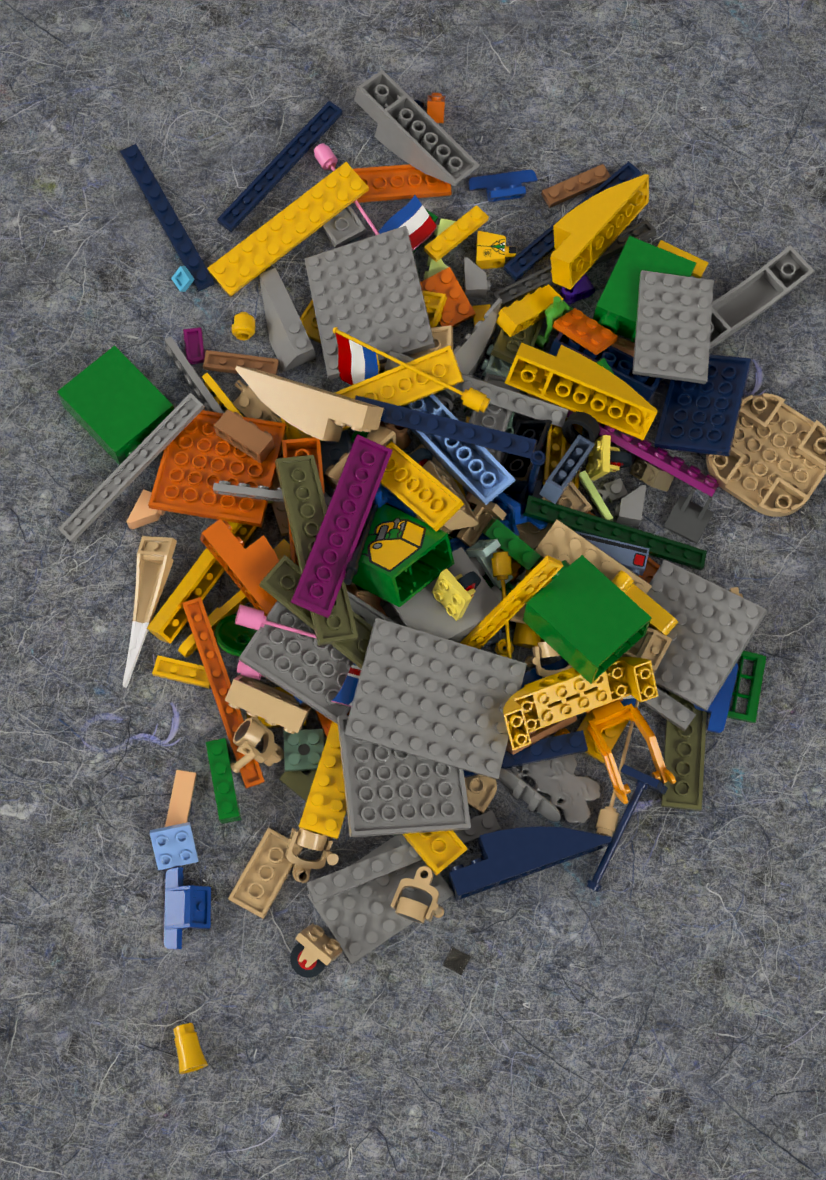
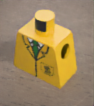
M477 231L476 265L481 269L504 267L505 257L516 256V247L506 246V237L504 235Z

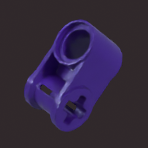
M584 274L571 290L562 286L560 296L563 298V301L570 305L590 297L595 292V288L587 275Z

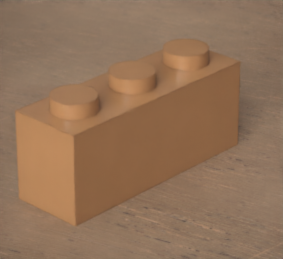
M228 409L214 424L217 436L259 463H262L275 448L273 436L270 433L261 431L253 422H247L237 412L233 413Z

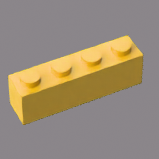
M549 284L543 288L539 287L534 293H528L520 301L516 300L511 306L503 307L498 313L499 317L496 323L509 337H512L545 318V310L553 303L555 296H559L561 300L563 298Z

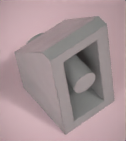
M465 257L463 273L466 297L486 298L487 291H490V280H487L486 272L468 257Z
M646 485L640 486L622 498L620 504L615 506L614 516H617L616 523L639 527L642 519Z

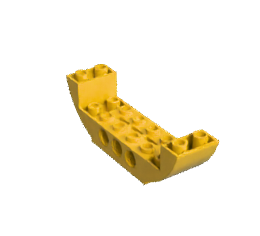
M620 657L592 684L572 667L524 685L522 689L508 699L503 708L512 750L531 744L530 732L631 695L641 703L657 697L658 691L651 660L639 657Z

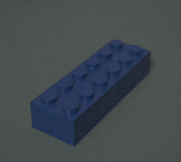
M561 332L553 341L549 354L556 356L560 346L563 345L594 362L605 358L614 375L626 382L648 402L662 379L632 374L634 357L613 346H609L595 355Z

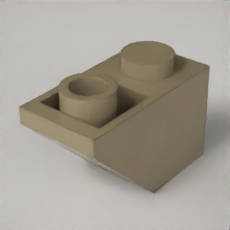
M640 457L636 458L630 471L631 475L649 486L667 492L675 477Z

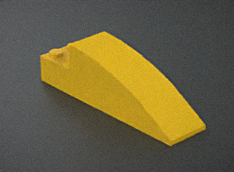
M644 174L592 196L553 225L555 250L550 257L552 282L569 290L574 287L620 233L648 204L649 175Z
M521 342L505 381V384L573 412H585L596 419L597 422L641 440H644L658 412L655 407L619 377L596 362L563 345L560 346L557 355L553 356Z

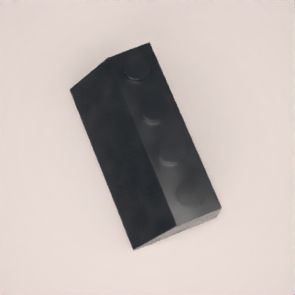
M518 420L514 434L538 440L535 451H541L552 421ZM505 453L501 465L516 481L503 492L505 494H520L528 484L532 462L529 458Z

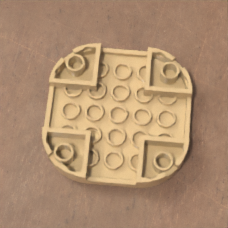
M763 393L756 396L750 395L742 400L730 456L707 454L706 464L709 474L717 479L719 487L761 514L782 517L793 514L803 507L826 474V427L818 420L813 422L784 403L785 399L777 395Z

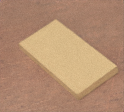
M268 827L228 900L262 919L265 918L294 866L285 857L289 838ZM295 843L292 853L299 857L304 847Z

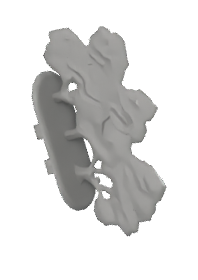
M573 754L522 765L520 772H517L519 769L516 767L511 768L513 772L501 768L499 775L501 783L513 792L511 796L516 800L521 798L529 804L527 808L530 811L534 812L536 810L554 822L560 820L561 815L556 807H561L565 819L569 823L580 822L584 824L591 815L586 801L600 798V785L598 782L588 776H575L574 771L577 763ZM524 770H527L528 773H527V774H523V771H524ZM521 776L531 777L535 781L536 786L532 788L520 779ZM538 791L549 794L551 796L550 801L538 793ZM560 798L563 799L562 803H558L557 801Z

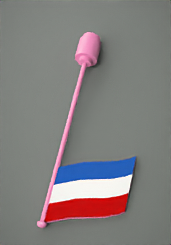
M324 143L316 146L314 156L323 170H336L335 167L338 159L330 147ZM416 195L405 207L393 215L379 231H377L358 201H354L376 235L406 226L413 250L427 240L437 228V225Z

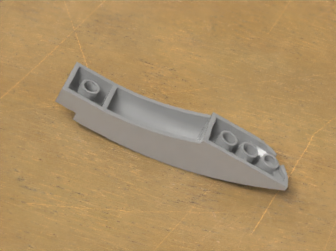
M791 245L749 278L712 302L709 350L750 323L814 273L813 268Z

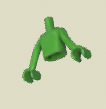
M555 296L553 303L545 310L547 329L544 336L539 335L535 342L541 348H544L545 343L550 341L548 338L554 321L574 309L561 300L559 296Z

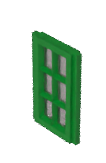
M743 651L736 662L738 664V671L727 718L756 723L767 656Z

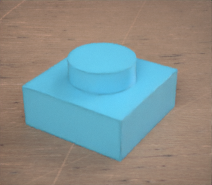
M180 266L171 278L180 292H186L195 280L186 266Z

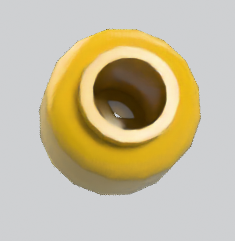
M247 312L236 314L232 318V334L239 340H249L255 334V318Z

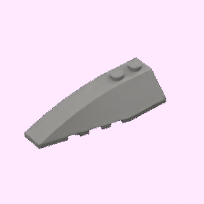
M276 267L259 274L269 342L277 359H279L282 371L285 372L317 358L311 341Z
M498 298L485 313L484 321H478L473 334L468 333L465 336L462 347L458 345L453 352L462 374L471 377L475 376L474 373L483 360L498 325L496 321L499 317L498 313L502 309V299ZM448 389L439 392L452 402L455 398L458 399L461 396Z

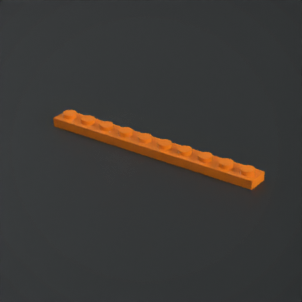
M199 597L183 602L182 605L237 762L245 755L237 751L239 746L233 743V737L244 720L240 709L232 708L228 705V702L224 701L231 682L203 601ZM255 759L240 769L245 789L265 783L259 763Z

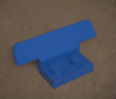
M533 170L472 177L469 179V191L486 188L489 202L523 198L526 194L525 186L522 187L521 183L536 182L538 179Z
M501 492L491 501L506 513L505 519L514 525L530 522L539 529H545L548 525L547 522L524 516V506L504 492Z
M737 663L707 711L694 705L697 710L711 713L707 729L709 732L720 733L725 728L738 671Z
M183 867L168 869L165 874L164 946L167 949H182V929L211 928V887L183 886Z

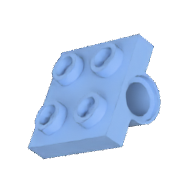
M190 822L150 830L158 870L198 862Z

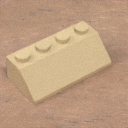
M379 426L378 430H371L367 435V439L385 447L391 441L396 445V433L385 427ZM349 453L343 454L337 464L329 466L325 471V481L334 490Z
M429 460L423 468L464 503L443 526L449 530L477 526L479 522L454 478Z
M241 674L233 679L224 700L229 703L230 707L235 709L242 708L247 711L248 715L256 718L260 716L265 719L266 723L273 726L278 724L284 727V731L291 734L299 733L312 708L304 702L299 705L293 696L255 679L241 676Z

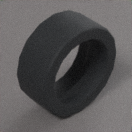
M578 411L572 413L563 424L562 432L565 439L571 445L578 435L594 443L599 436L600 427L596 419L591 415ZM573 424L583 426L588 431L589 436L578 433L574 429Z

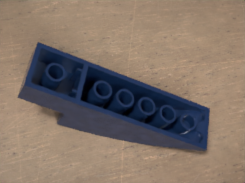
M540 826L499 830L480 835L477 842L483 858L471 861V864L466 867L463 864L453 867L449 873L448 880L455 899L458 901L606 848L612 842V839L608 836L564 827Z

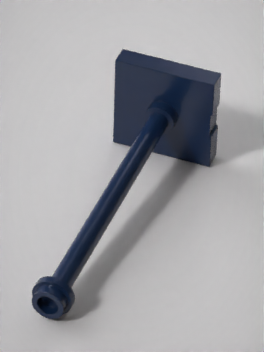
M535 451L531 454V473L528 484L520 494H508V496L524 507L529 495L539 499L543 498L539 494L543 488V480H537L540 466L544 464L546 459L542 451Z
M625 764L620 772L628 779L636 782L635 785L637 787L592 881H587L586 887L596 892L602 887L599 883L643 791L649 788L665 795L668 789L660 780Z

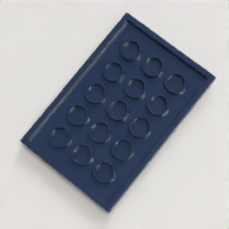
M709 354L708 380L706 384L671 379L655 440V448L730 456L751 358Z

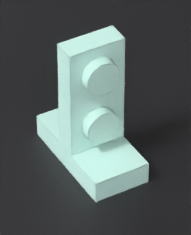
M497 539L479 540L468 548L466 553L469 557H476L493 585L500 589L501 580L498 581L497 577H493L491 558H493V553L497 552L496 549L501 545ZM512 575L508 576L509 579L505 580V584L513 578Z

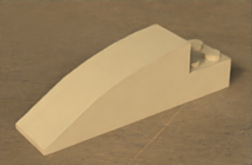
M236 366L235 370L266 406L292 426L317 439L339 442L343 426H349L352 430L360 432H370L379 428L384 409L382 407L255 368Z

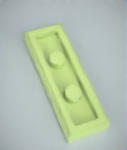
M584 470L579 473V480L601 517L613 521V516L586 471Z

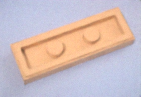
M176 770L165 827L188 822L197 773Z

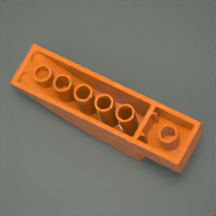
M220 518L201 533L200 540L255 609L264 611V616H267L277 600L260 587L259 584L279 562V559L264 535L245 549L242 539L239 536L235 537L231 532L233 529L227 521L223 522Z

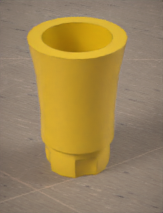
M193 1023L175 1027L173 1032L178 1055L179 1074L194 1072L208 1066Z

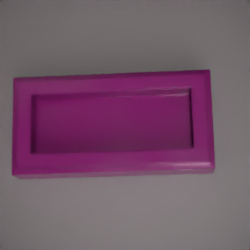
M202 328L183 329L186 359L190 364L204 363L205 352Z

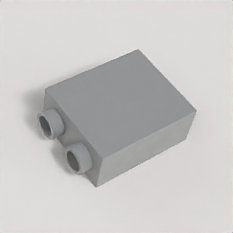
M460 547L452 552L455 564L448 569L450 573L455 577L459 574L464 576L474 571L481 578V582L475 589L476 592L461 619L456 621L447 613L445 607L434 598L432 590L438 577L401 607L382 598L380 606L388 618L399 625L460 643L503 600L502 592L497 586L491 588L488 586L483 578L485 571L476 557H468L464 549Z

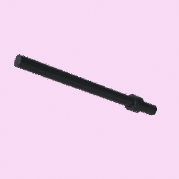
M372 503L351 562L347 564L344 579L346 585L352 583L353 577L358 572V563L378 509V505Z

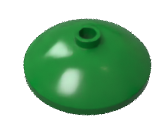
M232 614L219 621L215 628V639L224 651L240 657L257 630L235 624L237 614Z

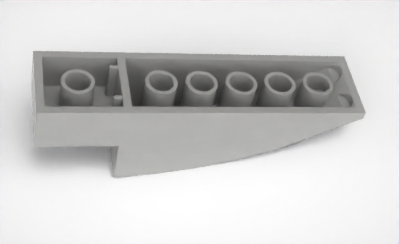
M383 70L357 87L354 101L378 123L374 137L411 166L454 186L480 167Z

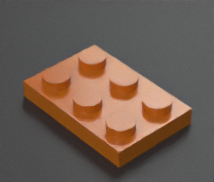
M450 267L420 282L424 291L446 294L447 300L441 313L442 317L438 322L441 327L451 325L453 328L476 315Z
M575 308L555 320L552 326L595 355L614 344L618 338L610 329L603 327L596 320L589 318L582 311Z

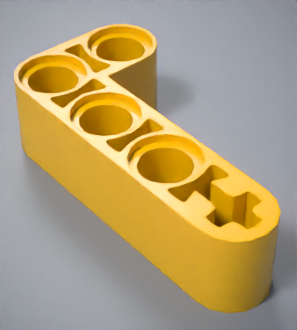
M620 570L612 579V582L652 617L649 624L651 628L667 636L677 625V619L634 585V580L627 573Z

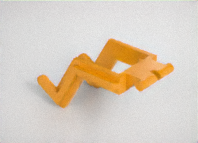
M623 698L585 713L587 715L592 714L594 718L588 721L587 732L604 759L616 797L625 805L628 803L626 794L631 793V790L627 783L624 785L622 783L613 754L601 735L603 730L627 720L634 721L647 742L656 769L655 772H652L653 778L660 780L663 784L668 781L671 784H675L676 779L666 769L656 736L638 708L634 707L632 703L623 706L621 703Z

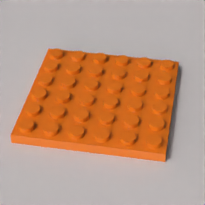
M202 410L164 449L149 500V508L216 520L221 518L222 521L262 527L268 500L215 494L213 486L214 483H219V481L231 482V485L238 486L239 483L249 484L252 488H258L261 485L267 486L271 490L276 472L275 461L280 456L282 440H284L287 429L286 423L243 417L247 422H253L261 431H267L273 436L275 448L262 463H259L216 435L214 424L224 413Z

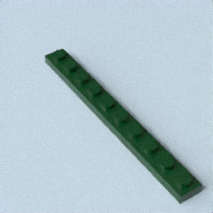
M530 495L526 499L524 516L554 524L556 519H558L574 531L649 548L650 555L698 570L704 568L706 550Z

